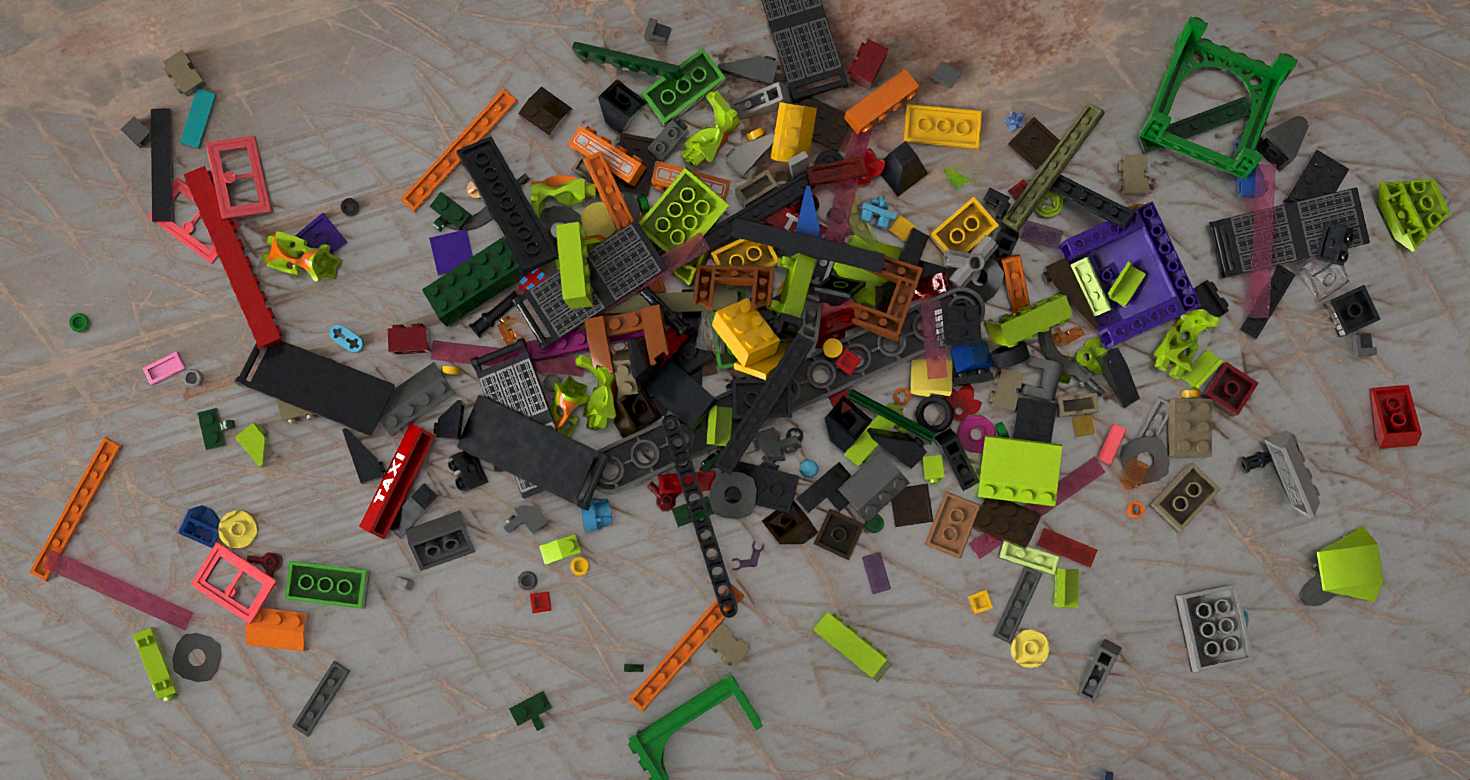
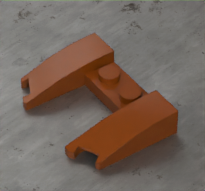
M885 256L881 273L866 271L897 284L887 313L850 302V309H854L856 318L852 319V323L898 342L923 268Z
M697 265L693 304H701L707 310L712 311L716 285L753 286L751 312L757 311V308L766 305L771 306L774 287V267Z
M659 304L640 308L639 311L609 317L599 316L584 319L592 363L596 370L599 365L607 367V372L614 374L610 337L644 331L651 366L657 364L655 358L661 353L665 352L667 356L669 355L663 308Z

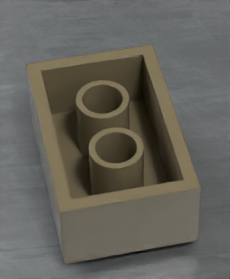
M1168 399V456L1212 457V399Z
M1192 462L1181 471L1150 506L1177 531H1182L1221 488Z

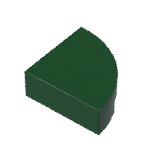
M624 664V671L643 672L644 664Z

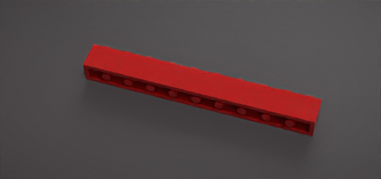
M203 166L183 174L259 351L280 343V336H283L279 325L275 326L272 319L275 316L272 309H267L265 302L268 300L264 291H259L257 286L260 284L256 273L252 274L250 270L252 263L249 256L245 257L242 252L245 249L242 240H237L235 236L237 232L234 222H229L228 218L222 219L216 189L212 183L214 180L211 170L207 171L206 167Z

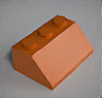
M261 608L252 624L246 622V645L305 651L309 613Z

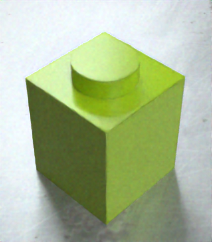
M942 454L921 458L924 481L929 480V484L941 482L940 479L945 478Z

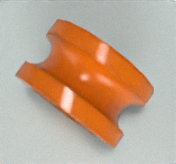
M899 388L895 391L893 398L899 405H905L910 401L911 394L908 389ZM900 391H903L904 395L908 397L907 400L904 399V402L897 398V393L900 394Z
M1133 501L1127 506V514L1133 519L1140 518L1145 512L1144 505L1139 501ZM1132 505H1135V507L1138 505L1140 507L1139 515H1137V513H1135L1134 515L1131 513V511L1133 510V508L1131 507Z

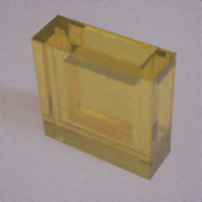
M1091 415L1072 418L1075 437L1095 434Z

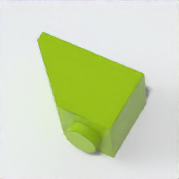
M251 423L235 438L257 465L263 468L266 465L268 438L265 434L267 431L261 424Z
M576 534L539 546L545 565L582 553Z

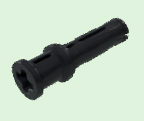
M649 286L640 293V296L651 306L659 304L663 308L665 324L669 325L677 333L676 336L678 338L691 326L679 317L678 312H673Z
M514 290L488 313H482L476 322L469 324V327L479 338L485 330L494 326V322L514 306L511 301L513 298H516L517 292Z
M1258 451L1255 455L1246 458L1244 456L1240 457V462L1244 472L1249 473L1252 469L1264 468L1267 463L1273 462L1269 451L1264 453Z

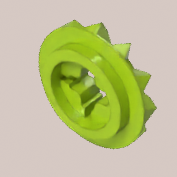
M1048 191L1043 198L1048 200L1053 196L1054 198L1051 201L1053 207L1047 206L1043 209L1042 207L1045 202L1042 199L1035 208L1037 214L1044 218L1056 216L1063 208V198Z

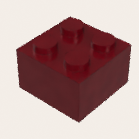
M870 39L867 40L866 44L862 42L857 52L858 60L854 59L849 67V80L870 90L889 49Z
M422 323L412 324V327L407 328L402 324L392 325V328L387 329L388 352L392 355L431 353L430 329Z
M1228 362L1221 364L1201 396L1206 399H1212L1213 404L1234 417L1239 415L1259 383Z

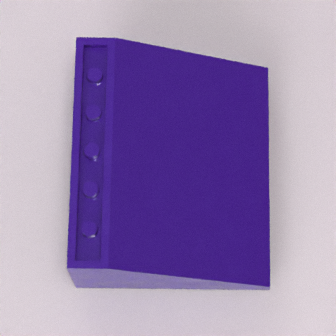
M1153 201L1133 210L1137 216L1127 230L1107 221L1066 239L1058 246L1063 258L1067 257L1070 265L1086 257H1089L1112 308L1094 317L1098 325L1096 330L1106 349H1110L1201 307ZM1129 261L1133 267L1145 273L1146 277L1125 308L1111 300L1108 292Z

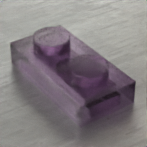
M1027 220L1021 239L1058 250L1063 231Z
M881 552L862 557L872 594L891 589Z

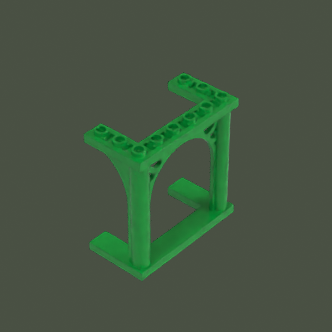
M1190 16L1175 41V44H1177L1150 116L1141 129L1139 136L1246 179L1260 162L1263 155L1255 150L1278 89L1296 67L1298 60L1286 53H1279L1270 66L1261 60H1253L1244 53H1236L1227 46H1219L1207 38H1201L1206 31L1208 23L1199 17ZM1194 52L1202 55V63H1197L1194 60ZM1208 57L1211 58V59H1214V61H1213V62L1209 61V60H1208ZM1190 62V64L1193 66L1186 67V65ZM1218 67L1228 70L1239 77L1248 89L1251 98V113L1234 159L1165 131L1172 119L1168 115L1181 82L1187 75L1197 69ZM1242 71L1245 72V73H1248L1249 75H1248V76L1243 75V74H1242ZM1255 76L1262 79V82L1259 85H1252L1249 80ZM1262 89V91L1258 92V96L1254 93V90L1257 91Z
M731 671L724 675V678L641 731L638 729L631 734L628 746L633 754L637 753L641 760L638 762L644 772L648 770L651 775L649 780H669L663 760L664 747L669 738L678 729L732 695L736 697L754 728L758 730L763 727L761 719Z

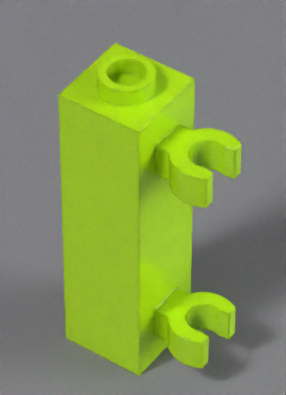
M800 253L791 256V258L783 256V259L779 258L777 266L788 269L780 300L772 299L771 306L766 305L767 310L776 312V318L781 313L801 318L816 259Z
M889 402L886 407L904 415L902 412L904 409L898 403L894 402L892 404ZM878 415L844 455L859 467L863 461L866 463L872 458L869 454L878 445L867 432L868 428L890 431L895 427L901 433H906L908 430Z
M150 627L133 634L132 636L157 699L168 701L175 698V693L180 691L155 628Z

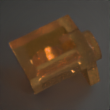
M508 316L499 321L500 324L497 325L507 346L513 344V340L516 339L512 329H507V327L517 323L515 317L510 318Z
M1059 327L1053 330L1055 333L1053 337L1056 343L1061 344L1062 347L1085 335L1082 328L1076 330L1074 327L1066 331L1065 337Z
M1130 458L1120 479V482L1124 483L1123 486L1132 490L1139 488L1148 464Z

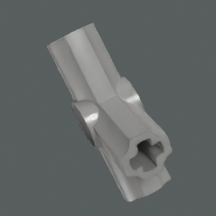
M985 235L971 253L947 249L943 259L944 266L957 268L949 278L950 282L955 287H965L977 271L983 269L987 259L997 249V243ZM972 258H975L977 262L974 268L970 264Z

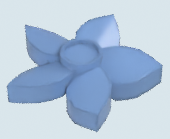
M1011 110L1010 117L1005 118L1003 122L1009 125V130L1012 132L1017 126L1024 127L1021 119L1025 113L1016 115Z

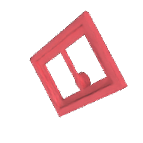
M255 136L206 142L222 219L271 212ZM247 147L252 173L235 175L233 172L228 171L224 174L219 151ZM253 177L259 202L231 206L226 182L233 183L235 179Z
M177 177L172 183V201L181 192L194 202L187 184ZM151 211V212L149 213V215L147 216V217H149L151 220H152V211ZM199 211L191 222H185L182 225V229L173 222H157L158 225L211 264L218 257L213 245L208 249L188 234L194 230V224L200 217ZM228 218L229 222H234L237 230L242 225L234 218Z
M216 542L190 585L249 624H252L276 585L277 580ZM220 557L240 569L231 585L226 587L225 594L206 582ZM243 572L263 584L249 609L232 599L237 593L235 585Z

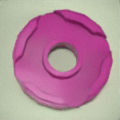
M972 415L965 418L957 429V436L963 448L970 453L983 452L985 435L995 436L996 433L991 421L982 415ZM973 429L981 431L980 439L972 438L971 431Z

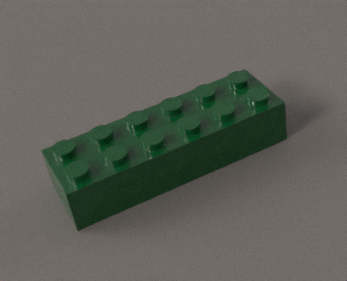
M502 237L423 288L422 291L439 320L447 327L534 270L523 273L504 237Z

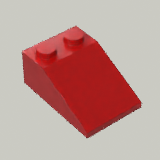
M1409 385L1371 388L1374 428L1379 449L1417 446L1422 432Z

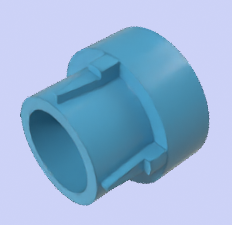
M594 498L589 503L591 505L589 510L581 508L585 532L596 531L612 524L608 499Z

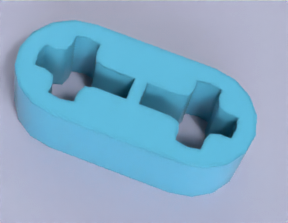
M335 325L330 329L331 339L348 351L358 353L363 349V340L344 326ZM342 329L341 333L346 336L345 339L341 337L336 339L334 331ZM348 339L352 341L357 339L359 347L351 349L352 345L347 342Z

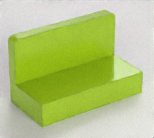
M1128 261L1108 292L1109 298L1126 308L1145 279L1146 274L1133 267L1132 263Z
M1207 348L1192 364V371L1184 372L1182 379L1193 389H1198L1224 360L1217 358Z
M714 405L709 411L707 445L726 446L731 438L732 408Z
M1057 568L1055 575V607L1077 608L1079 570Z

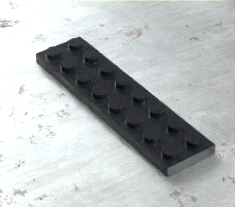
M492 136L457 150L460 161L523 273L559 259L558 252Z

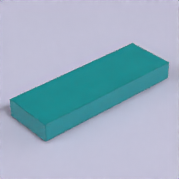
M201 89L196 90L181 137V144L200 149L216 94Z

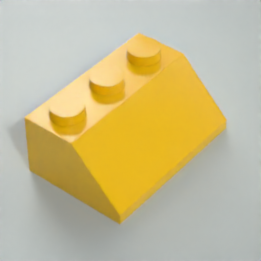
M780 102L770 159L788 162L790 158L803 151L807 153L809 158L817 108Z

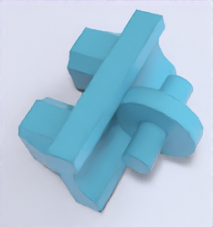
M880 195L877 199L871 198L870 203L875 206L868 203L859 204L858 209L861 210L860 221L871 223L873 215L878 216L876 226L887 229L890 221L896 218L897 214L882 209H888L890 205L885 202V196Z

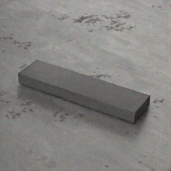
M1024 566L992 636L1011 644L1042 573Z
M334 660L292 727L309 737L347 678L350 670Z

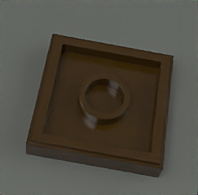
M1033 117L1009 142L1008 146L1036 171L1049 157L1060 140Z
M928 484L905 487L891 500L895 527L934 522Z

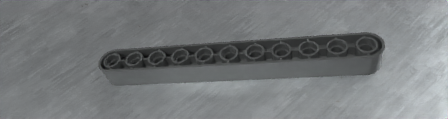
M957 287L910 308L898 339V349L893 352L887 351L883 347L882 342L885 337L866 329L839 340L842 343L843 349L836 358L827 357L823 352V348L813 352L810 357H805L791 379V386L794 389V395L791 397L792 415L938 349L935 309L959 304L964 306L979 305L981 324L985 316L983 299L976 291L970 288ZM927 320L932 323L933 333L931 335L924 336L919 333L917 327L920 321ZM846 348L851 352H859L864 358L863 365L855 368L851 375L835 365ZM817 368L826 369L829 373L828 381L817 383L813 379V371ZM732 389L715 396L718 400L715 404L717 407H730L733 409ZM709 412L694 431L678 418L682 430L689 436L687 446L692 460L722 447L707 445ZM733 414L731 436L733 435L738 425L742 421L733 420ZM673 419L666 422L668 429H673L676 426V421ZM766 419L760 429L782 419ZM662 421L597 450L611 456L609 463L616 464L619 471L614 479H606L602 475L596 490L607 495L619 494L675 468L662 427ZM642 447H649L654 452V457L649 463H641L637 459V452ZM595 457L587 476L589 482L600 461L597 457ZM680 457L677 461L678 465L681 466L687 463L688 458Z

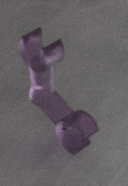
M756 541L753 542L751 559H732L731 561H738L740 563L738 568H733L732 570L738 571L744 567H756L760 552L764 550V543L762 548L757 550L755 548Z

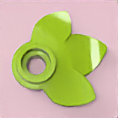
M1093 337L1087 340L1084 348L1078 350L1076 354V361L1083 367H1086L1088 372L1092 371L1095 373L1094 375L1103 374L1096 357L1108 351L1106 348H1101L1102 340L1100 337ZM1084 354H1087L1088 360L1084 359Z

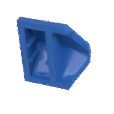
M983 340L982 344L968 347H953L950 351L956 374L994 367L988 343Z
M201 505L190 508L177 533L213 548L219 535L220 520L215 512L208 507Z

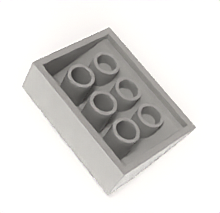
M1285 430L1266 439V445L1293 509L1309 518L1315 517L1320 504L1318 498L1320 493L1317 487L1313 486L1311 482L1312 474L1303 463L1305 457L1301 451H1298L1296 446L1298 444L1297 438L1294 434Z
M1237 584L1176 596L1192 672H1201L1254 660Z

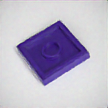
M324 213L295 235L306 240L307 246L310 248H319L325 244L329 245V252L332 255L348 243Z
M467 229L429 238L438 276L450 272L473 257Z

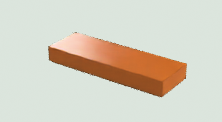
M1020 254L1001 258L1011 313H1018L1019 308L1030 306Z

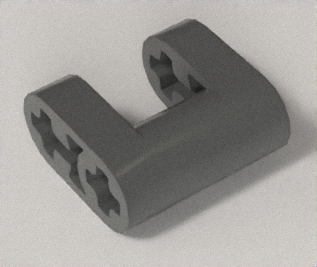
M1030 355L1026 364L1044 369L1040 387L1022 383L1019 392L1054 401L1063 363Z

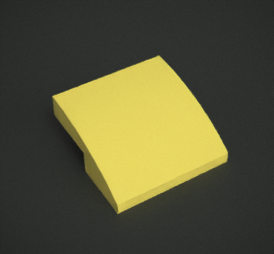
M944 359L912 360L910 394L929 397L931 393L950 396L952 393V361Z

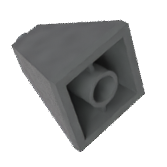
M1296 116L1267 131L1260 138L1256 150L1263 154L1262 156L1280 172L1296 158L1309 127L1307 120L1302 116Z

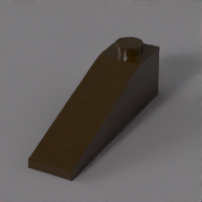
M1067 257L1046 266L1042 273L1046 283L1050 282V285L1058 294L1066 295L1070 307L1092 330L1098 328Z

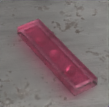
M940 300L921 302L928 379L947 378L945 348L937 347L934 310L941 307Z

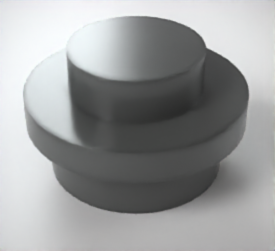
M525 571L519 575L518 584L524 590H532L537 585V577L533 572Z

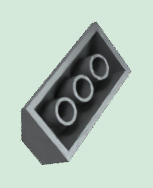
M433 362L393 390L379 421L388 434L393 437L409 426L410 423L415 422L456 393L435 362Z

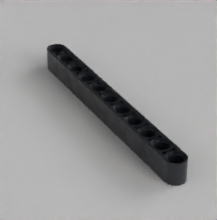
M666 415L662 420V427L718 606L723 616L731 618L737 614L738 606L683 430L675 415ZM670 419L676 421V426L673 429L666 427V422ZM680 438L682 440L681 446L673 447V439ZM682 456L688 458V462L684 466H680L677 463L678 459ZM692 475L694 478L693 482L685 484L683 482L684 477ZM696 493L699 495V500L697 502H690L689 496ZM698 512L705 513V517L701 521L695 519V514ZM704 530L711 532L710 537L707 539H703L700 536ZM708 549H715V556L708 557L706 555ZM715 567L722 568V572L719 575H713L712 570ZM726 585L728 590L725 593H719V586ZM727 603H731L734 606L729 612L723 610Z

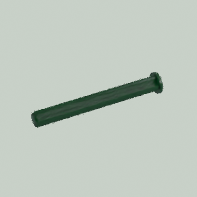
M853 389L850 390L847 396L849 400L926 439L930 445L938 432L937 430L933 432Z

